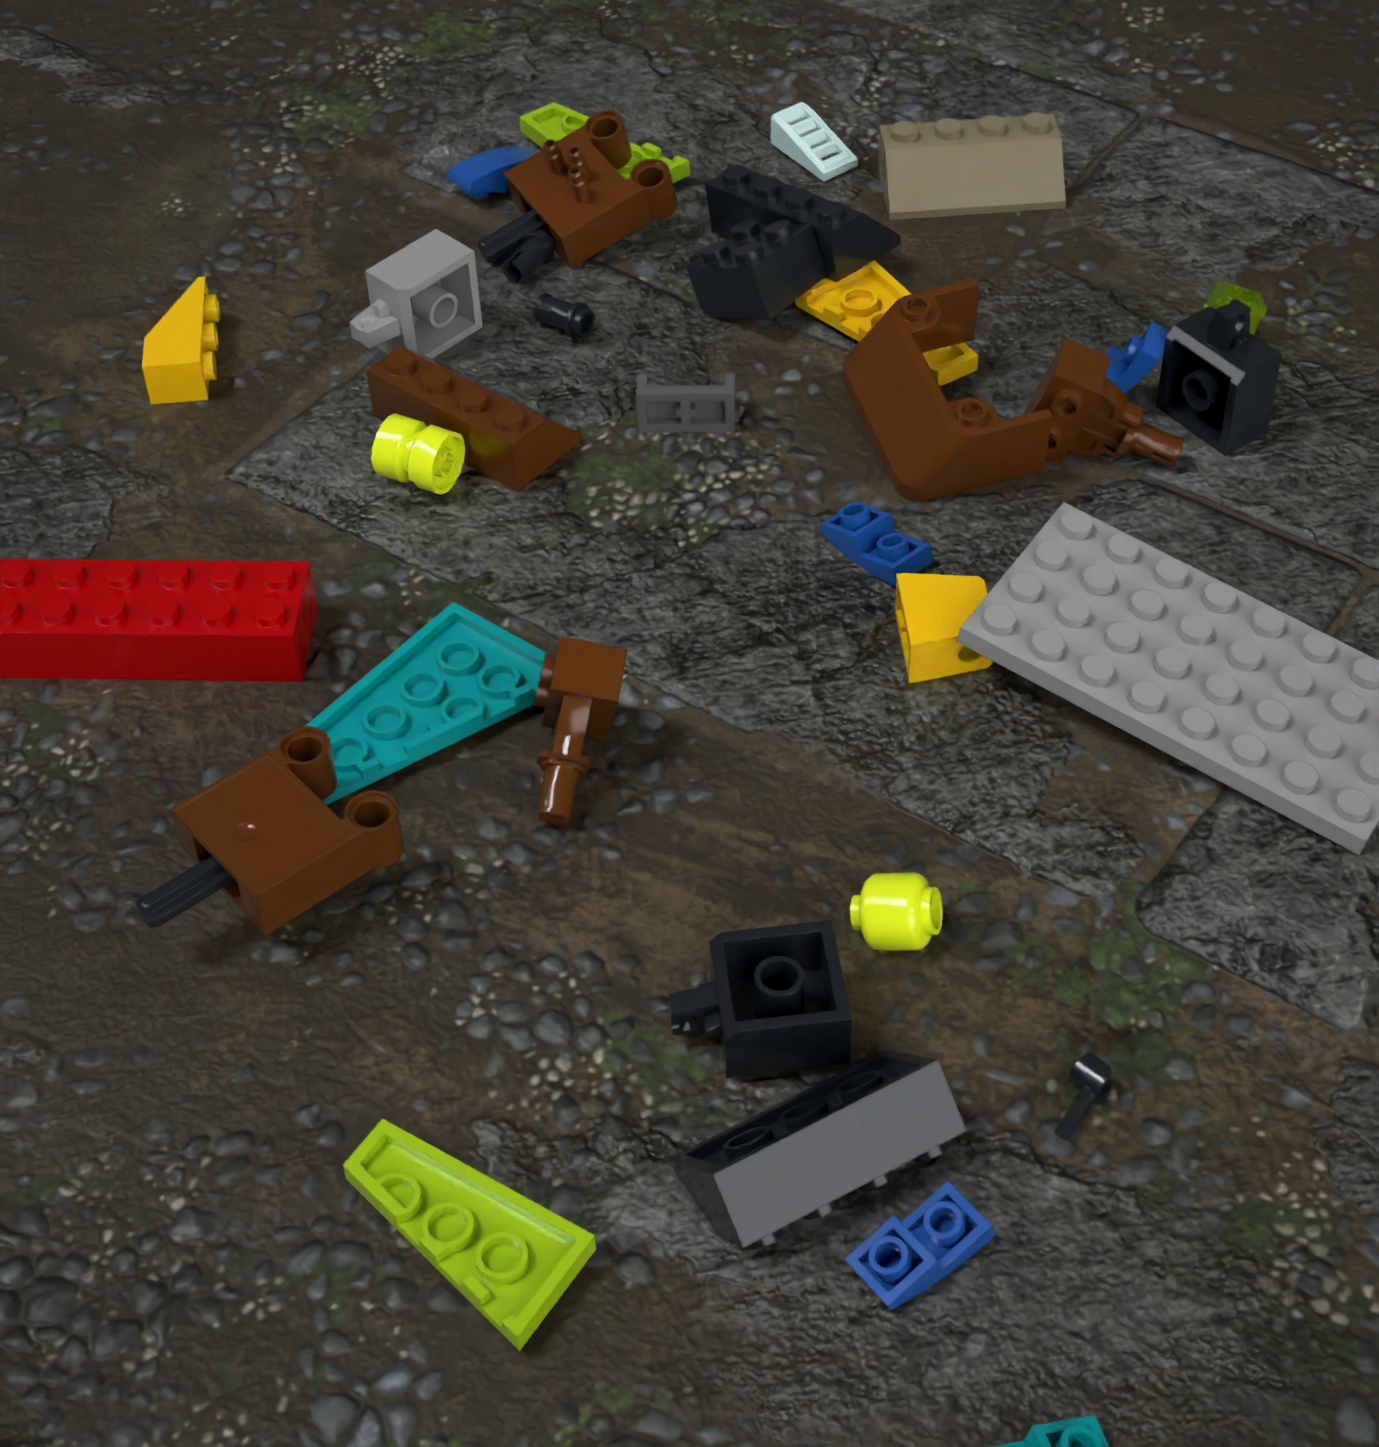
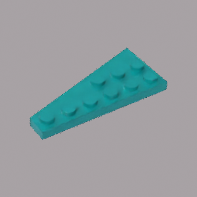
M452 602L306 725L321 729L326 732L330 739L337 774V787L333 794L322 801L328 805L534 705L546 652Z

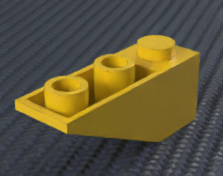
M205 276L198 277L144 337L142 370L151 405L208 400L209 380H217V366L213 351H218L219 349L215 323L220 322V308L217 294L209 295Z

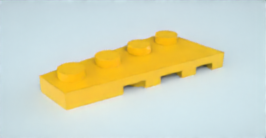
M873 260L839 282H834L827 278L822 279L795 300V306L859 342L899 298L911 293ZM965 342L922 353L939 387L978 370V354Z

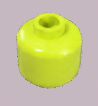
M919 873L872 874L864 882L860 895H854L851 899V924L855 931L861 930L864 940L871 949L878 951L922 950L929 943L932 935L940 933L942 927L943 908L938 888L930 887L927 879Z

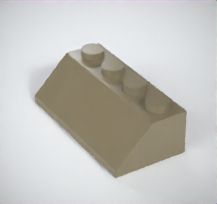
M1033 112L1025 116L1012 117L989 115L981 119L968 120L944 118L937 122L923 123L900 121L893 125L879 126L878 172L889 220L1065 208L1066 196L1062 138L1054 114Z

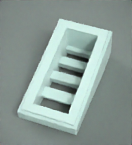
M800 102L772 115L771 144L823 182L858 166L857 157L816 112L805 103ZM830 156V158H828V159H826V160H824V161L821 160V159H823V158H825V157Z

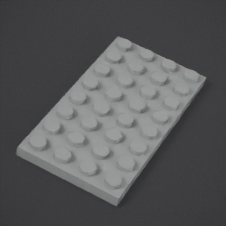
M1065 502L1062 503L960 627L958 643L1360 855L1379 824V660Z

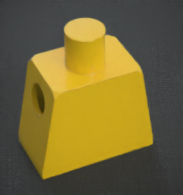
M897 573L895 615L909 683L981 670L993 664L992 660L957 642L960 627L988 594L984 579L979 576Z

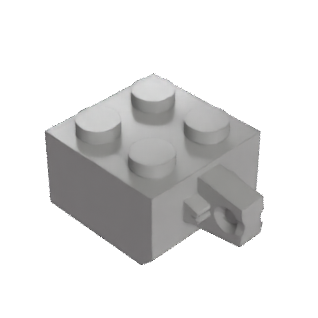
M434 229L365 270L370 306L349 322L352 338L360 341L370 349L377 346V348L389 354L401 346L430 358L438 356L483 327L474 250L438 229Z

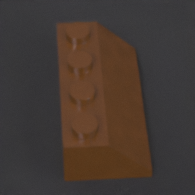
M401 346L366 370L374 417L385 421L388 416L396 413L424 422L426 426L434 425L461 434L465 443L463 464L516 492L581 441L580 432L438 360Z

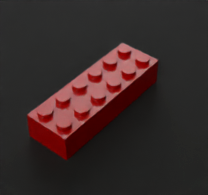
M0 558V678L302 682L318 611L310 562Z

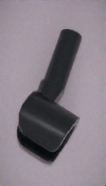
M1092 1052L1084 1054L1075 1063L1069 1074V1081L1080 1091L1075 1096L1074 1101L1055 1130L1056 1135L1061 1139L1069 1140L1093 1102L1099 1103L1103 1101L1111 1092V1068Z

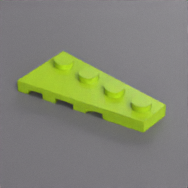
M383 1118L343 1164L346 1180L519 1351L596 1250L594 1234Z

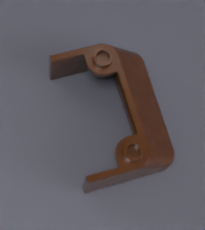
M976 278L899 298L848 353L843 361L842 380L896 491L903 498L910 501H930L1045 470L1052 414L1049 409L1001 421L992 405L982 399L962 398L947 402L922 354L923 352L974 340L980 287Z

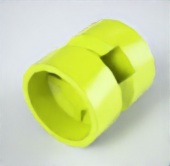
M395 413L385 419L376 433L372 446V466L378 475L403 483L412 481L418 488L443 495L454 486L461 473L465 457V443L459 433L434 425L426 426L424 422Z

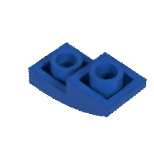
M512 146L486 151L472 156L449 169L447 179L461 186L463 193L468 196L487 198L489 192H507L508 184L504 172L535 155L537 152L526 146Z
M1152 321L1141 337L1134 334L1130 337L1123 351L1111 345L1105 353L1106 356L1111 357L1106 378L1114 382L1123 393L1131 389L1159 361L1165 344V337L1169 330Z
M856 501L841 507L837 514L820 524L821 533L845 556L869 573L896 586L897 573H918L933 563L930 544L895 532L890 513L865 503Z
M947 1181L902 1222L893 1215L845 1258V1261L889 1310H892L924 1292L959 1267L996 1236L993 1226Z

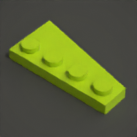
M553 102L520 116V130L543 148L545 141L552 139L557 142L584 126L589 117ZM629 142L632 157L629 163L617 169L628 180L630 179V172L633 167L639 162L646 159H659L667 163L672 181L675 183L690 176V161L678 155L672 160L661 156V148L648 142L641 147Z

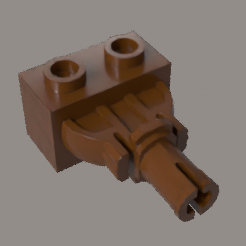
M1064 338L1024 413L1026 415L1049 409L1052 414L1046 458L1061 464L1068 451L1081 455L1106 453L1117 459L1124 453L1128 454L1130 451H1133L1167 468H1171L1181 451L1184 439L1142 422L1144 409L1129 403L1123 391L1114 382L1106 378L1111 357Z
M561 636L556 655L545 653L534 706L544 707L541 726L555 730L551 749H539L536 761L537 765L544 771L537 818L540 821L554 825L569 824L578 778L587 775L591 760L590 757L581 755L584 737L588 735L606 739L619 701L628 649Z

